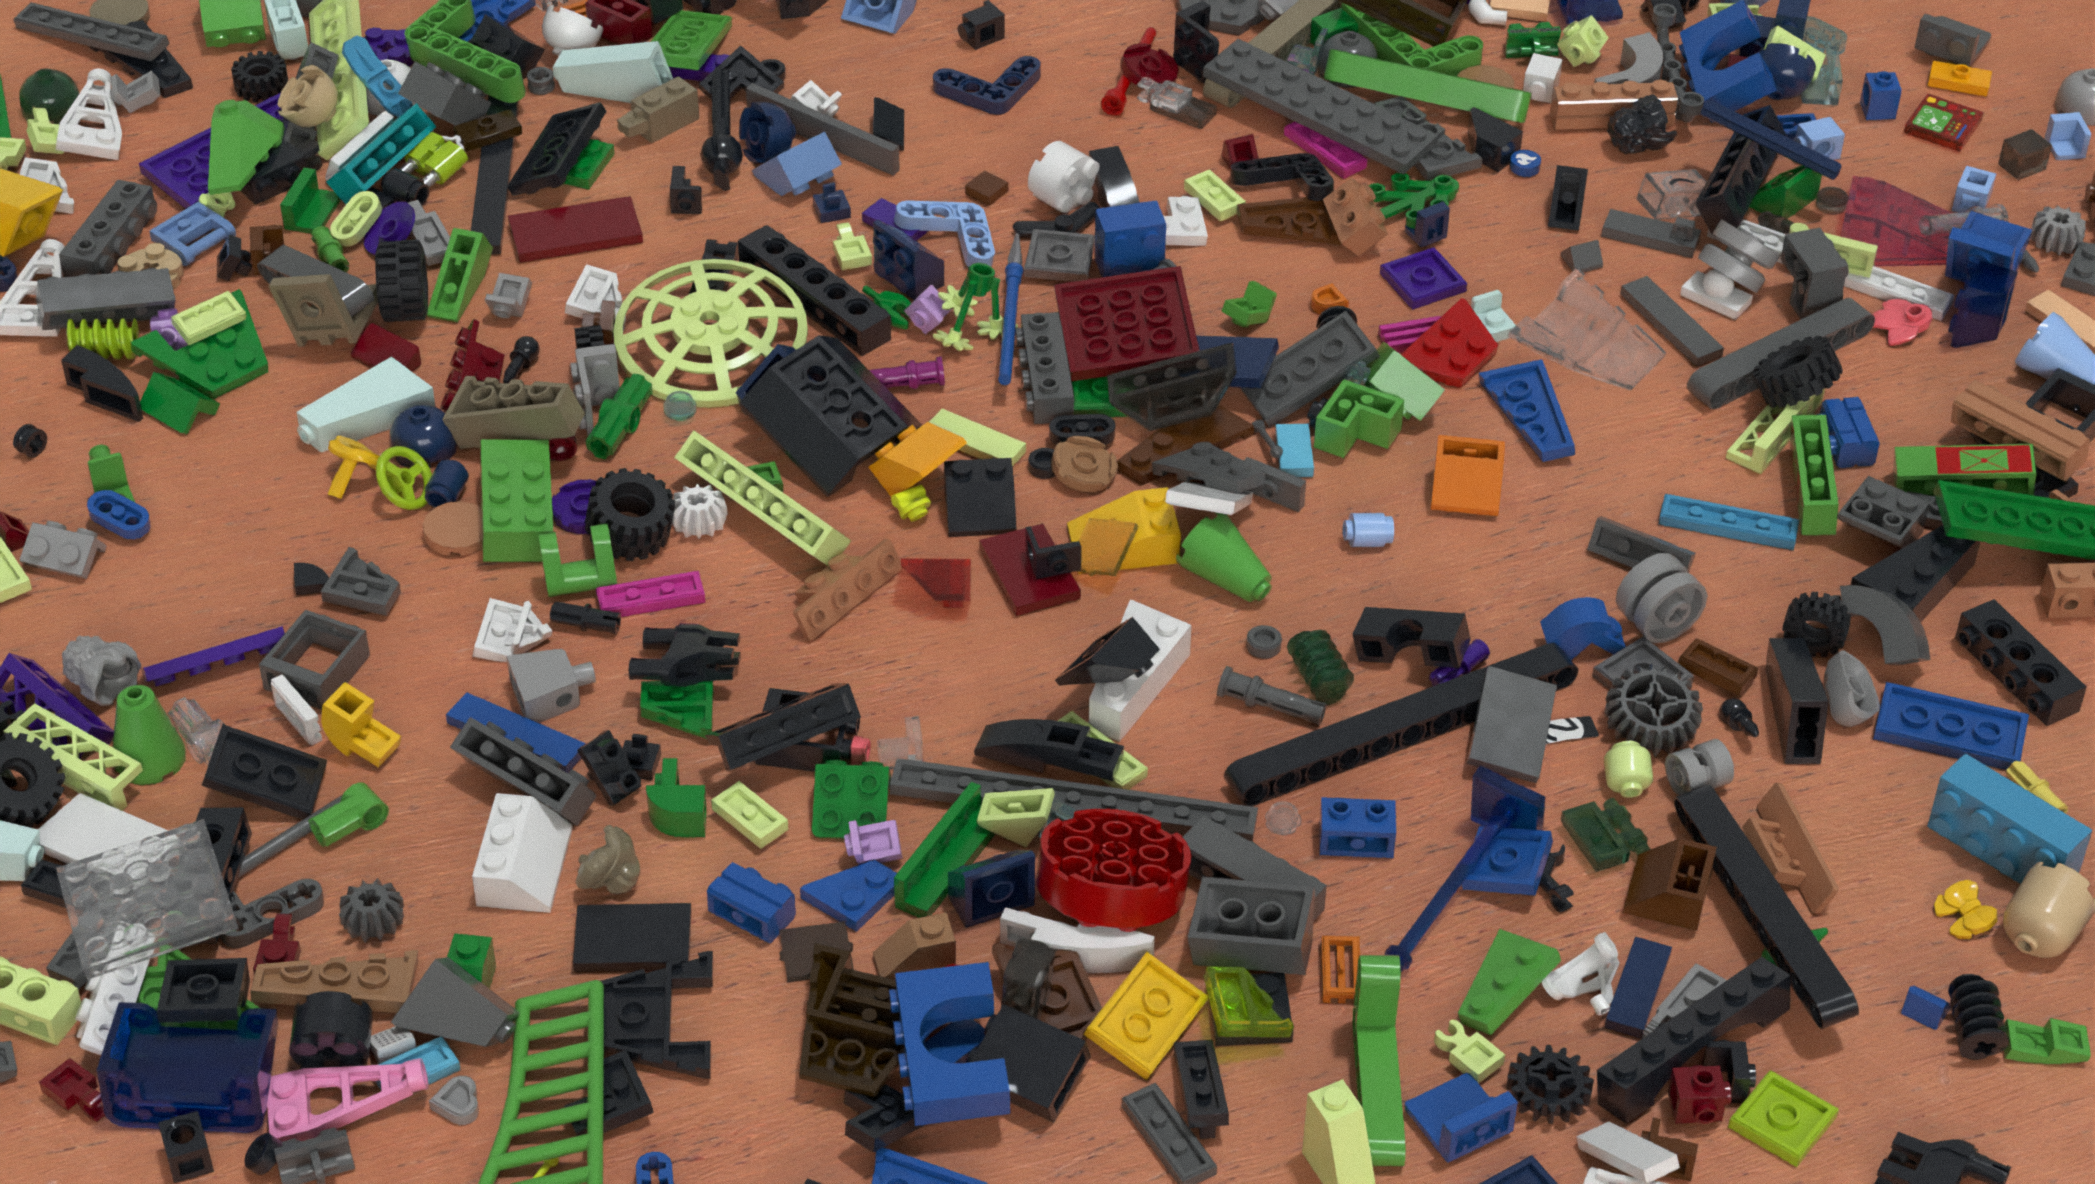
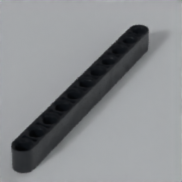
M1548 643L1489 665L1557 685L1556 691L1569 686L1576 679L1579 672L1577 666L1557 643ZM1488 666L1240 758L1227 767L1224 772V780L1244 806H1255L1474 723L1484 673Z

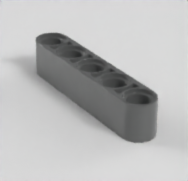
M286 245L280 246L257 264L260 274L269 284L273 278L331 274L351 318L374 301L371 289L360 278Z

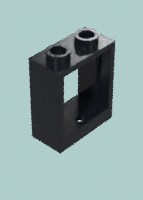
M2058 368L2025 404L2044 415L2045 413L2041 412V410L2049 402H2053L2086 418L2077 428L2058 419L2055 420L2070 429L2081 431L2091 442L2095 438V385Z
M769 688L763 711L808 693ZM860 718L836 727L840 729L835 746L802 741L757 759L755 764L815 772L816 764H825V761L828 760L850 761L851 736L858 735Z

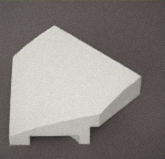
M490 598L472 656L507 662L506 656L527 652L549 638L553 631L547 623L542 624L532 612V604L529 601L524 602L523 606Z

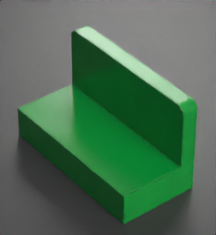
M304 167L281 202L280 208L284 229L311 234L315 228L327 224L340 203L341 199L334 191L319 189L316 169Z
M153 372L140 400L141 409L183 434L189 433L198 411L215 415L220 406V403L177 378Z

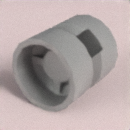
M1711 739L1697 744L1693 749L1685 748L1676 751L1666 757V775L1673 791L1678 796L1708 784L1715 789L1733 781L1734 765L1731 755L1726 746L1718 739Z

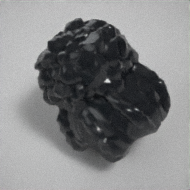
M1654 94L1638 99L1633 103L1632 107H1622L1620 110H1617L1613 116L1609 117L1607 132L1611 137L1614 147H1619V150L1624 152V154L1644 152L1646 149L1652 151L1662 149L1677 136V131L1666 132L1665 127L1668 123V118L1661 100Z

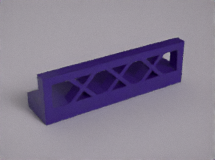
M8 653L0 666V701L2 703L11 700L14 703L16 712L20 710L25 712V695L34 693L35 704L49 712L54 711L56 716L102 742L110 744L114 737V730L37 662ZM10 674L14 676L15 691L6 693L2 687ZM37 718L29 727L32 730L46 729V723ZM67 736L52 738V744L56 746L66 745ZM84 752L79 753V759H81Z

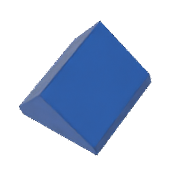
M1913 985L1908 990L1901 1014L1937 1030L1951 1006L1949 1002Z

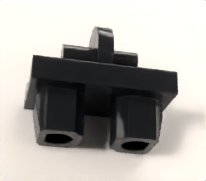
M610 730L603 731L592 741L577 749L589 770L587 776L590 780H595L609 806L617 804L642 786L641 779L637 772L631 768L623 754V748L618 740L614 739Z

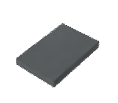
M1488 666L1484 673L1467 764L1537 783L1540 778L1557 685Z

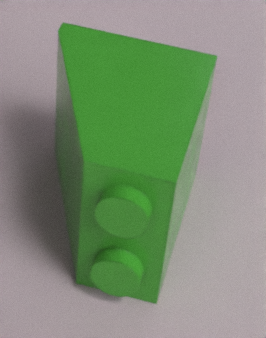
M199 0L207 47H225L229 44L243 42L252 44L259 40H266L261 0Z

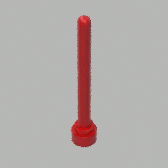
M1153 27L1147 28L1139 44L1146 43L1151 45L1156 37V30ZM1124 74L1121 75L1116 87L1108 90L1101 100V108L1108 115H1120L1127 104L1125 93L1131 81Z

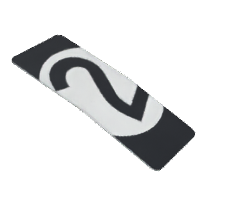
M1590 716L1557 719L1550 721L1546 744L1570 739L1597 737L1599 734Z

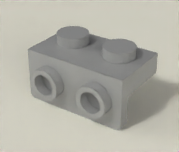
M47 521L46 525L32 522L19 561L24 565L87 579L96 551L105 552L107 545L97 539V533L87 529L78 528L77 532L66 530L67 527L57 522Z

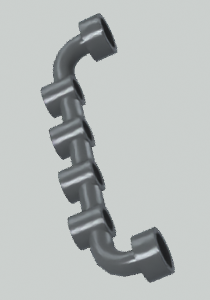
M1657 4L1653 8L1652 22L1657 25V41L1663 51L1661 79L1673 82L1678 96L1675 119L1690 123L1695 116L1701 114L1704 97L1696 92H1686L1687 81L1680 77L1682 65L1679 61L1675 60L1676 46L1669 41L1668 33L1669 26H1672L1676 20V8L1670 4Z

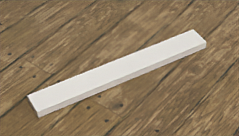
M1742 219L1737 229L1740 227L1765 241L1764 245L1780 255L1782 254L1785 234ZM1708 229L1707 237L1715 239ZM1780 256L1777 262L1784 264ZM1875 266L1870 278L1848 273L1844 283L1845 287L1884 301L1903 299L1911 304L1926 305L1931 309L1933 318L1942 321L1952 306L1955 297L1951 293Z

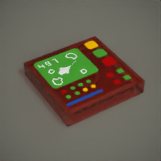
M1927 93L1906 122L1903 133L1961 152L1981 123L1984 112Z

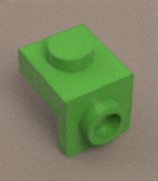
M1250 281L1244 297L1225 300L1221 312L1232 317L1231 321L1242 327L1266 323L1277 294L1256 281Z

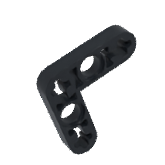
M1309 153L1235 162L1230 166L1231 183L1239 186L1294 179L1305 196L1313 201H1323L1326 196L1334 191L1333 178L1319 159Z

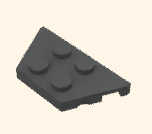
M1177 0L1176 4L1178 10L1181 11L1202 0ZM1203 0L1211 6L1209 30L1240 36L1248 31L1251 26L1257 25L1264 20V16L1260 13L1257 6L1258 0Z

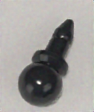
M523 336L515 342L514 350L510 353L511 363L505 370L503 383L509 384L512 379H516L522 368H528L532 361L537 358L540 346L535 338Z
M1731 698L1721 704L1719 717L1724 723L1728 724L1735 731H1743L1747 736H1759L1758 727L1752 721V713L1747 709L1744 702Z

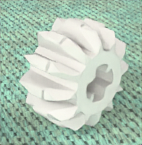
M697 483L695 488L684 486L682 492L674 493L672 500H675V510L672 523L676 532H683L685 538L696 535L700 539L701 535L707 534L713 537L715 530H723V524L728 512L721 491H714L711 485L702 488Z

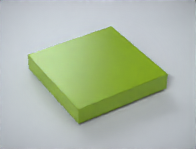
M1770 1070L1732 1115L1728 1128L1798 1167L1837 1118L1839 1109Z

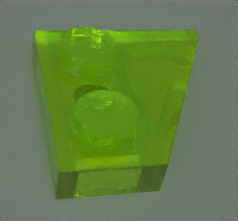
M1207 966L1203 977L1219 1037L1291 1036L1294 1029L1293 1022L1289 1018L1282 1020L1271 1008L1274 1002L1265 990L1260 989L1256 985L1255 979L1244 967Z

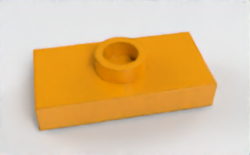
M1933 61L1928 86L1986 97L1990 87L1992 71L1972 68L1964 64L1955 65Z

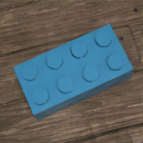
M1966 753L1940 776L1927 826L2020 884L2031 867L2038 862H2043V866L2052 868L2061 863L2079 873L2092 834V829Z

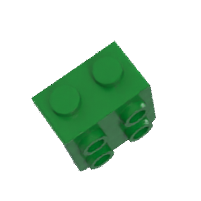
M840 760L825 761V764H816L812 820L814 836L817 838L844 839L845 834H850L849 821L856 820L859 827L887 821L888 789H890L891 781L889 766H883V763L873 761L862 762V765H847V762Z

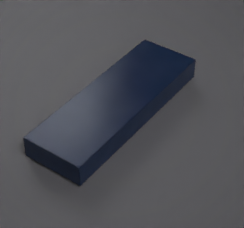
M1635 936L1610 1006L1611 1009L1607 1014L1604 1028L1642 1039L1671 956V946Z

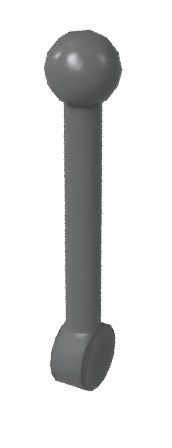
M1254 421L1252 423L1254 425V432L1260 433L1270 448V455L1274 458L1281 457L1283 449L1275 445L1265 430L1264 421Z

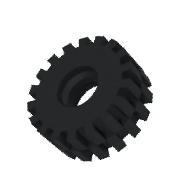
M1809 336L1805 337L1803 341H1799V339L1792 341L1791 345H1783L1779 347V351L1769 353L1767 359H1762L1758 362L1759 366H1755L1753 377L1767 405L1773 408L1777 405L1779 408H1784L1787 404L1794 406L1797 405L1798 401L1803 400L1805 402L1810 400L1809 397L1813 395H1820L1823 393L1822 390L1824 388L1829 389L1833 386V381L1839 380V374L1843 373V369L1827 337L1815 336L1812 339Z
M12 732L4 733L0 739V820L31 828L34 823L37 825L41 823L58 802L64 790V787H61V785L65 781V774L57 773L62 764L60 759L52 761L51 757L54 751L50 747L45 751L39 747L43 741L35 737L31 743L27 741L28 734L19 733L17 738L13 739ZM5 770L19 772L27 780L28 788L25 791L10 789L1 778L2 772Z

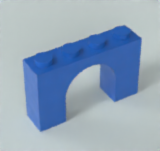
M1744 0L1680 32L1683 44L1679 45V49L1687 61L1684 63V67L1691 78L1688 81L1692 92L1699 93L1704 97V103L1707 100H1712L1733 111H1737L1777 91L1773 75L1759 52L1728 68L1714 71L1717 64L1729 53L1761 37L1756 18Z
M989 962L895 973L896 989L889 990L891 1013H899L900 1021L893 1022L896 1045H904L905 1053L898 1054L899 1071L901 1078L908 1077L909 1086L903 1087L905 1111L913 1110L915 1126L1010 1114V1089L1004 1058L969 1063H949L934 1057L923 1045L928 1035L941 1025L955 1021L987 1018L994 1015V992Z

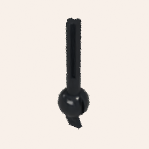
M721 66L715 68V72L712 73V136L703 143L700 156L703 166L711 174H714V183L725 192L730 190L728 175L740 167L743 153L740 143L731 136L729 69L722 70Z

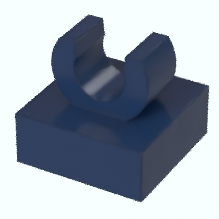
M835 182L823 184V193L813 195V206L821 223L851 218L850 205L843 190L836 191Z

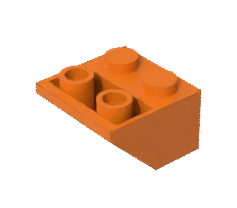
M1438 435L1431 510L1498 516L1505 441Z

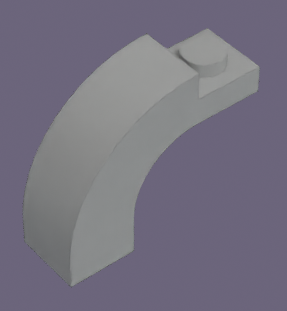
M1650 32L1625 38L1623 40L1620 63L1626 70L1595 78L1594 83L1623 84L1625 81L1653 83L1655 80H1660L1663 63V51L1660 44Z

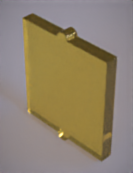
M1089 518L1079 538L1082 546L1081 570L1075 572L1088 573L1091 577L1095 574L1116 576L1139 526L1132 522L1117 521L1115 518L1110 520Z

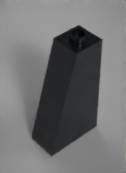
M1769 638L1765 669L1784 763L1821 764L1829 701L1805 639Z

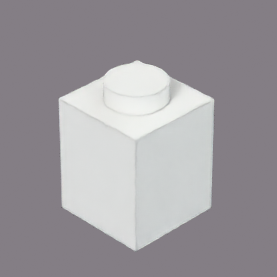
M1533 53L1525 72L1523 91L1532 93V100L1551 103L1553 86H1558L1560 82L1562 59Z

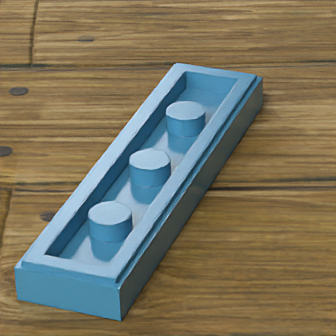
M1665 494L1658 524L1794 551L1800 519Z

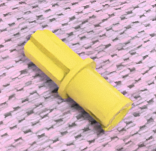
M2014 761L2011 763L2010 767L2006 770V775L2012 782L2065 814L2068 812V806L2049 789L2050 785L2047 780L2039 779L2024 762Z

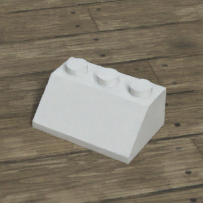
M496 793L472 875L476 906L551 913L573 831L572 824L533 796Z

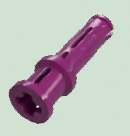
M941 356L936 357L934 361L916 363L914 360H909L904 366L869 370L886 388L909 386V388L918 389L919 385L938 383L940 386L945 385Z

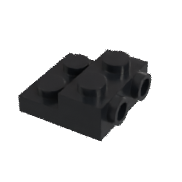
M247 958L168 960L157 1007L158 1022L185 1023L239 1020L241 1007L246 1006L250 986Z

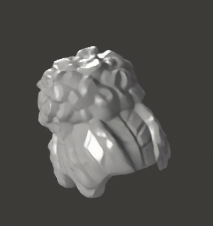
M80 635L76 638V641H70L66 646V650L62 652L63 675H66L70 682L80 686V693L91 701H95L100 706L112 705L114 699L122 690L137 685V675L141 668V663L137 658L136 652L126 643L119 641L109 643L103 641L99 636Z

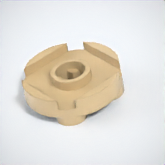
M161 243L149 244L145 249L122 256L118 260V271L124 272L142 271L147 268H168L173 290L179 286L180 277L184 274L180 257L173 251L165 249Z

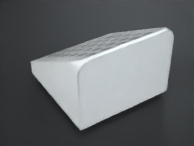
M395 1026L371 1035L370 1048L379 1065L416 1048L413 1034L408 1029Z

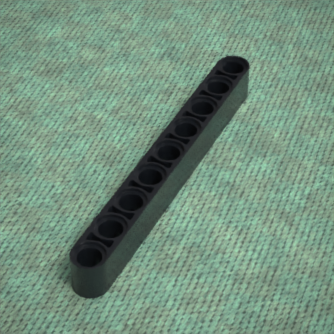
M1708 784L1674 797L1677 815L1693 841L1717 847L1713 871L1776 965L1791 975L1790 986L1820 1029H1824L1858 1016L1859 1007L1853 991L1713 787Z

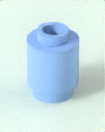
M1350 513L1348 520L1343 521V539L1349 541L1350 547H1384L1385 543H1392L1394 540L1393 517L1385 516L1384 513Z

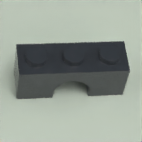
M1377 607L1364 608L1352 634L1359 661L1392 663L1395 655L1401 649L1409 646H1421L1425 666L1450 668L1460 667L1471 641L1465 613Z

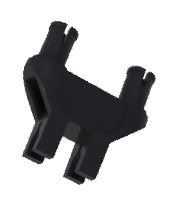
M679 623L675 628L645 627L643 631V648L665 649L668 651L661 659L631 658L628 669L629 679L659 680L668 687H686L703 681L733 680L735 667L722 666L739 665L741 652H734V648L723 646H738L740 633L713 631L694 623Z
M1897 1132L1891 1145L1892 1151L1888 1156V1160L1883 1159L1877 1172L1878 1178L1874 1184H1960L1962 1178H1967L1968 1176L1987 1184H2005L2012 1167L1978 1153V1149L1975 1148L1974 1144L1964 1140L1951 1139L1927 1143Z

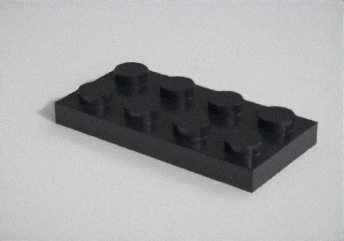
M601 102L552 115L507 186L513 196L524 193L530 195L539 189L547 187L557 188L566 181V176L578 162V157L583 149L588 146L589 139L594 131L600 127V122L607 112Z

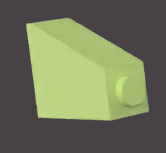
M1342 1079L1308 1093L1302 1154L1323 1184H1376L1364 1111L1344 1080Z

